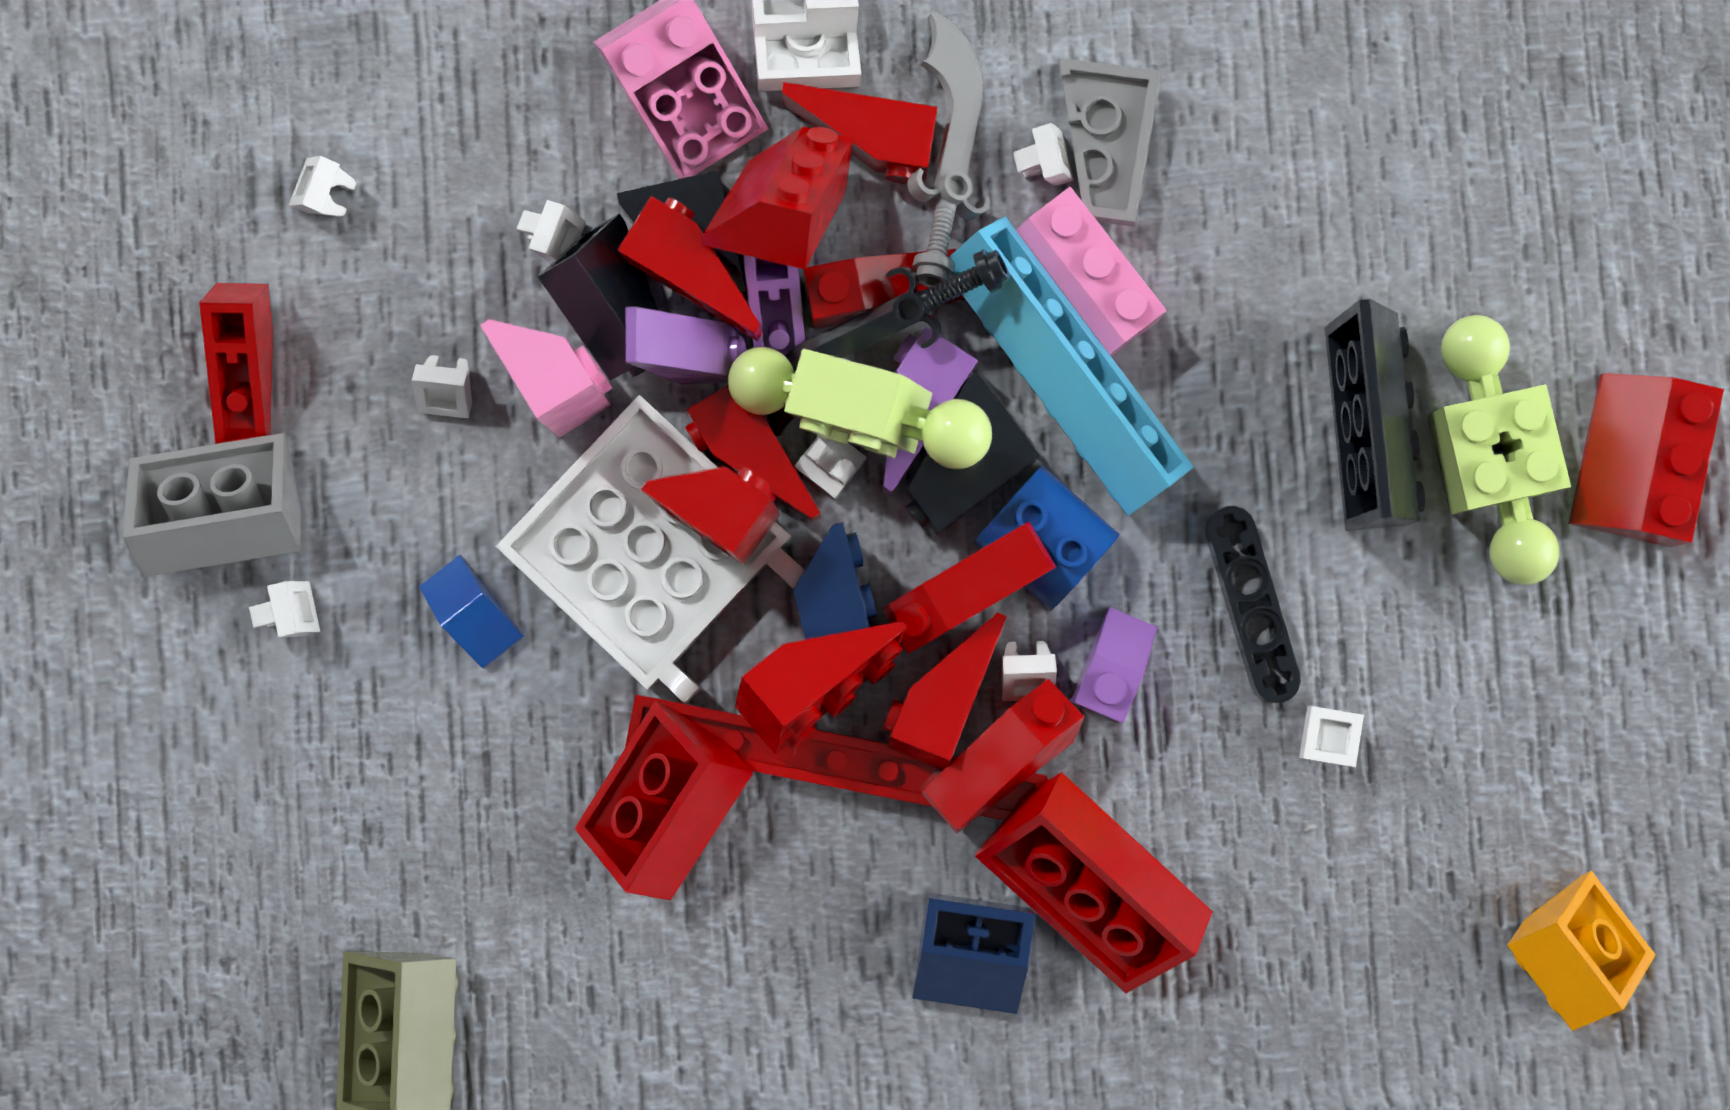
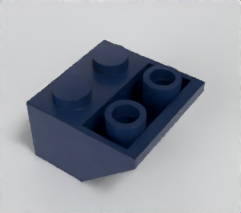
M843 522L831 526L793 589L805 640L869 628L867 619L874 618L877 615L870 585L859 586L855 568L864 566L857 533L846 534Z
M927 892L912 999L1017 1014L1029 966L1036 913L1029 907Z

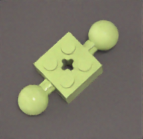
M1481 315L1466 316L1454 322L1447 329L1441 343V356L1446 368L1454 376L1467 381L1471 401L1445 406L1427 415L1451 515L1497 505L1501 527L1493 536L1490 544L1491 563L1496 572L1505 580L1518 585H1532L1546 579L1553 572L1558 563L1560 551L1558 540L1553 531L1542 522L1533 519L1528 498L1571 487L1546 384L1503 394L1498 373L1503 369L1509 357L1510 342L1508 335L1498 322L1489 317ZM1499 442L1504 448L1505 456L1501 454L1494 455L1492 445Z
M756 347L743 352L733 362L729 371L728 387L730 394L742 409L753 414L766 415L774 413L785 406V412L801 419L800 429L815 433L820 438L847 445V442L865 447L867 451L895 458L898 449L915 454L918 441H922L927 453L935 462L951 469H963L976 464L985 456L991 445V424L987 415L979 406L967 400L953 399L937 405L933 410H928L933 393L901 374L807 349H802L796 372H794L790 361L782 353L768 347Z

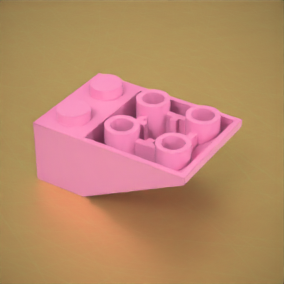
M659 0L593 42L620 88L679 179L695 176L769 129L694 0Z

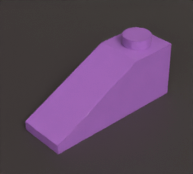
M743 255L749 307L759 321L763 332L758 341L753 339V347L772 348L785 356L790 350L805 341L799 268Z
M639 307L626 308V362L678 384L727 383L733 362L740 354L746 351V344L744 338L740 336V331L724 322Z
M925 326L918 338L911 333L907 336L893 360L900 364L896 372L897 374L907 377L933 393L928 410H933L937 405L945 401L956 399L975 370L978 360L941 336L931 346L921 348V343L925 340H930L932 336V330ZM918 441L915 454L898 449L895 458H886L883 491L890 496L893 495L924 448L922 441Z

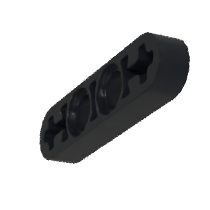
M1225 506L1209 517L1205 526V535L1249 684L1254 694L1262 701L1269 703L1286 702L1292 699L1299 690L1301 684L1300 671L1258 531L1251 514L1245 509L1237 506ZM1223 516H1229L1232 523L1241 522L1243 532L1236 535L1239 551L1249 546L1252 556H1240L1227 564L1225 563L1223 554H1230L1234 551L1228 537L1220 538L1217 534V528L1224 525ZM1240 565L1251 566L1259 576L1257 589L1248 595L1238 593L1231 584L1232 572ZM1259 614L1269 618L1274 626L1273 637L1264 645L1253 643L1246 634L1247 622L1251 617ZM1280 646L1282 656L1271 658L1277 672H1286L1288 681L1281 684V693L1277 695L1274 688H1264L1262 684V678L1269 676L1266 659L1255 663L1253 653L1270 652Z

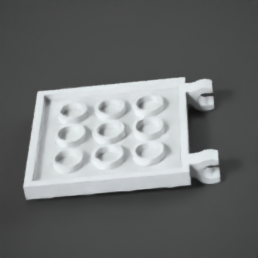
M638 395L495 547L647 690H650L658 680H661L680 700L688 704L702 688L681 670L675 662L766 565L771 567L793 589L805 570L782 550L792 537L776 521L745 566H743L659 508L641 491L648 480L718 467L702 452L698 451L687 438L642 396Z

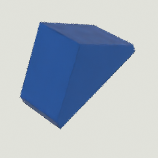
M458 555L419 586L440 626L481 668H485L524 637L523 633L462 555Z

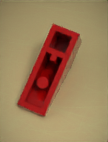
M783 82L782 98L785 108L812 127L829 128L838 135L853 138L851 154L874 171L885 173V179L895 183L908 184L909 177L920 168L924 171L922 179H927L937 106Z
M651 196L618 248L623 261L755 341H758L763 333L761 325L713 248L702 245L703 232L698 224L692 221L695 213L670 197L664 204Z
M948 249L946 256L950 257L956 249ZM923 252L858 257L806 267L804 278L814 329L839 325L907 292L909 280L904 274L897 273L891 278L886 274L899 266L912 268L914 257ZM919 284L918 289L924 290L929 289V287ZM960 295L959 297H955L953 300L950 299L949 302H945L944 304L964 301L966 299L963 297V295Z
M216 283L199 302L215 444L271 435L273 324L269 285L261 283Z
M728 385L686 409L693 422L686 425L685 428L698 451L704 452L710 449L718 462L737 474L743 467L750 470L770 485L769 488L773 491L772 494L777 500L812 523L821 518L819 509L764 416L742 409L732 398Z
M1027 522L883 607L882 610L890 623L903 621L907 626L901 642L907 653L910 654L1053 570L1056 566L1031 523Z
M997 612L909 689L904 703L894 699L883 726L884 730L891 732L887 748L942 770L948 767L1005 624L1006 615Z
M1048 678L1000 716L923 790L922 795L950 827L958 833L1073 744L1084 716Z

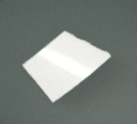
M751 0L758 91L782 90L783 82L818 88L860 87L861 67L857 40L858 0Z

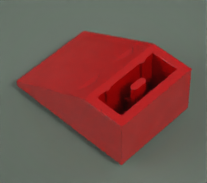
M903 621L782 644L741 677L735 708L774 754L778 753L786 745H789L794 750L815 733L817 729L814 724L828 712L832 717H836L852 704L857 697L854 692L864 682L868 680L872 685H875L895 668L896 664L893 660L903 651L900 643L907 630V626Z

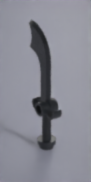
M983 249L973 255L975 266L971 269L962 271L957 276L954 275L952 278H948V280L939 282L938 285L935 284L933 287L924 290L918 289L919 279L912 268L907 266L894 268L886 275L891 278L897 273L904 274L909 280L907 292L800 343L790 350L785 357L790 361L794 372H796L802 349L842 359L918 322H926L932 329L930 340H925L921 343V348H927L938 341L942 330L938 319L930 315L931 310L936 308V306L949 302L950 299L953 300L955 297L963 295L964 292L968 293L969 290L972 291L974 288L982 286L983 283L991 293L1001 289L1002 282L1010 278L1007 266L997 250L988 253ZM785 406L774 413L767 414L770 428L775 436L783 435L788 424L796 418V416L784 411Z

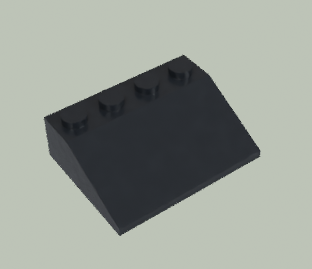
M1360 299L1324 327L1345 531L1407 526L1420 522L1419 512H1423L1425 509L1424 487L1421 481L1415 480L1414 461L1419 459L1420 454L1419 437L1416 430H1410L1408 409H1412L1414 406V388L1411 379L1405 378L1403 358H1406L1409 352L1407 330L1405 327H1399L1397 312L1372 299Z

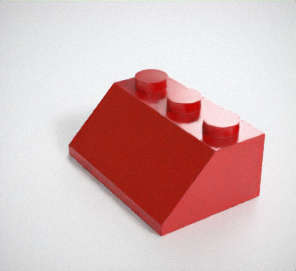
M803 126L751 158L702 235V245L805 270L846 194L853 138L838 135L834 130L825 127L808 128Z
M1613 373L1600 374L1568 524L1666 547L1692 543L1724 389L1675 377Z
M720 467L648 480L641 489L659 508L743 566H745L780 516L773 502L776 497L772 494L773 491L769 488L770 485L745 467L740 470L738 475L727 467Z
M655 701L574 829L626 893L671 901L754 772L725 741L667 705Z

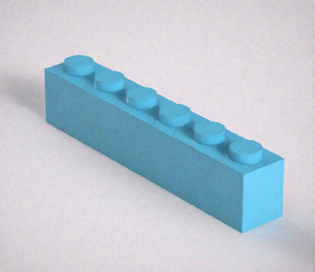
M1005 216L978 230L949 258L955 263L954 275L957 276L958 273H962V271L975 266L973 258L975 253L983 249L988 253L997 250L1007 266L1010 278L1003 281L1002 288L993 293L983 283L982 286H978V288H974L972 291L969 290L968 293L964 292L963 297L981 319L986 331L996 339L1013 362L1016 371L1025 378L1043 402L1049 415L1058 422L1073 442L1079 455L1088 462L1106 486L1112 499L1118 502L1127 516H1129L1194 468V466Z

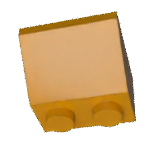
M1592 871L1581 875L1525 918L1507 944L1514 954L1518 965L1528 972L1546 996L1550 1007L1560 1014L1572 1031L1624 1010L1656 955Z

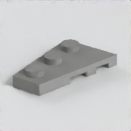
M1059 58L1081 201L1098 222L1136 227L1161 71Z

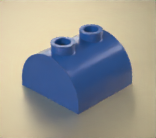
M1042 465L973 543L981 550L1021 525L1030 522L1056 568L1023 588L1047 610L1052 611L1100 560L1120 534Z

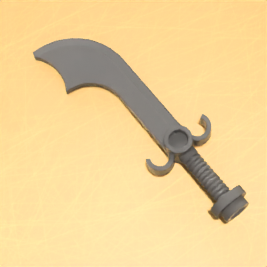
M932 11L928 16L932 31L930 52L920 66L930 71L943 86L948 99L949 112L934 185L929 189L924 186L922 182L924 171L921 168L908 179L910 194L918 201L927 202L928 207L934 212L927 252L917 254L914 257L912 269L918 276L919 284L926 287H933L935 284L938 285L939 282L954 276L955 263L946 255L955 212L965 220H973L985 212L990 205L989 196L975 204L976 208L971 206L967 199L972 193V183L967 173L984 91L981 65L974 48L963 32L949 19L935 11Z

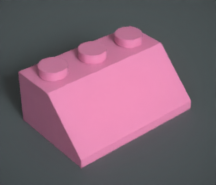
M1071 187L1030 216L1016 229L1111 357L1156 324L1167 311Z
M490 319L480 324L535 417L557 437H562L612 406L605 393L613 388L598 363L595 362L584 345L575 350L565 337Z

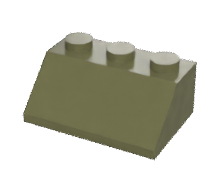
M343 952L336 1110H450V1102L454 1092L451 1077L452 1052L456 1040L454 1027V1003L458 987L456 958L429 953Z

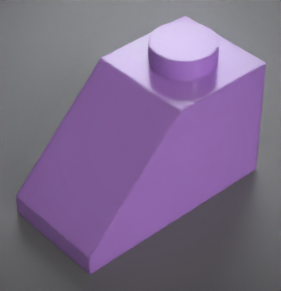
M1108 607L1069 701L1075 706L1115 723L1124 724L1144 676L1157 627Z

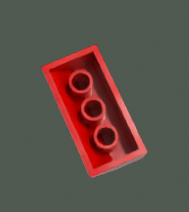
M1060 772L1030 792L975 854V857L1124 993L1132 991L1196 956L1213 913L1205 903L1063 772Z

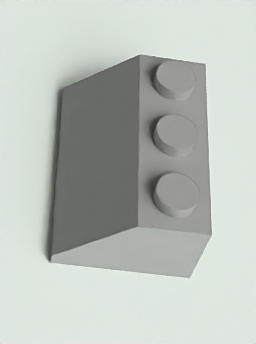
M285 433L129 458L122 538L144 577L300 551L301 508Z

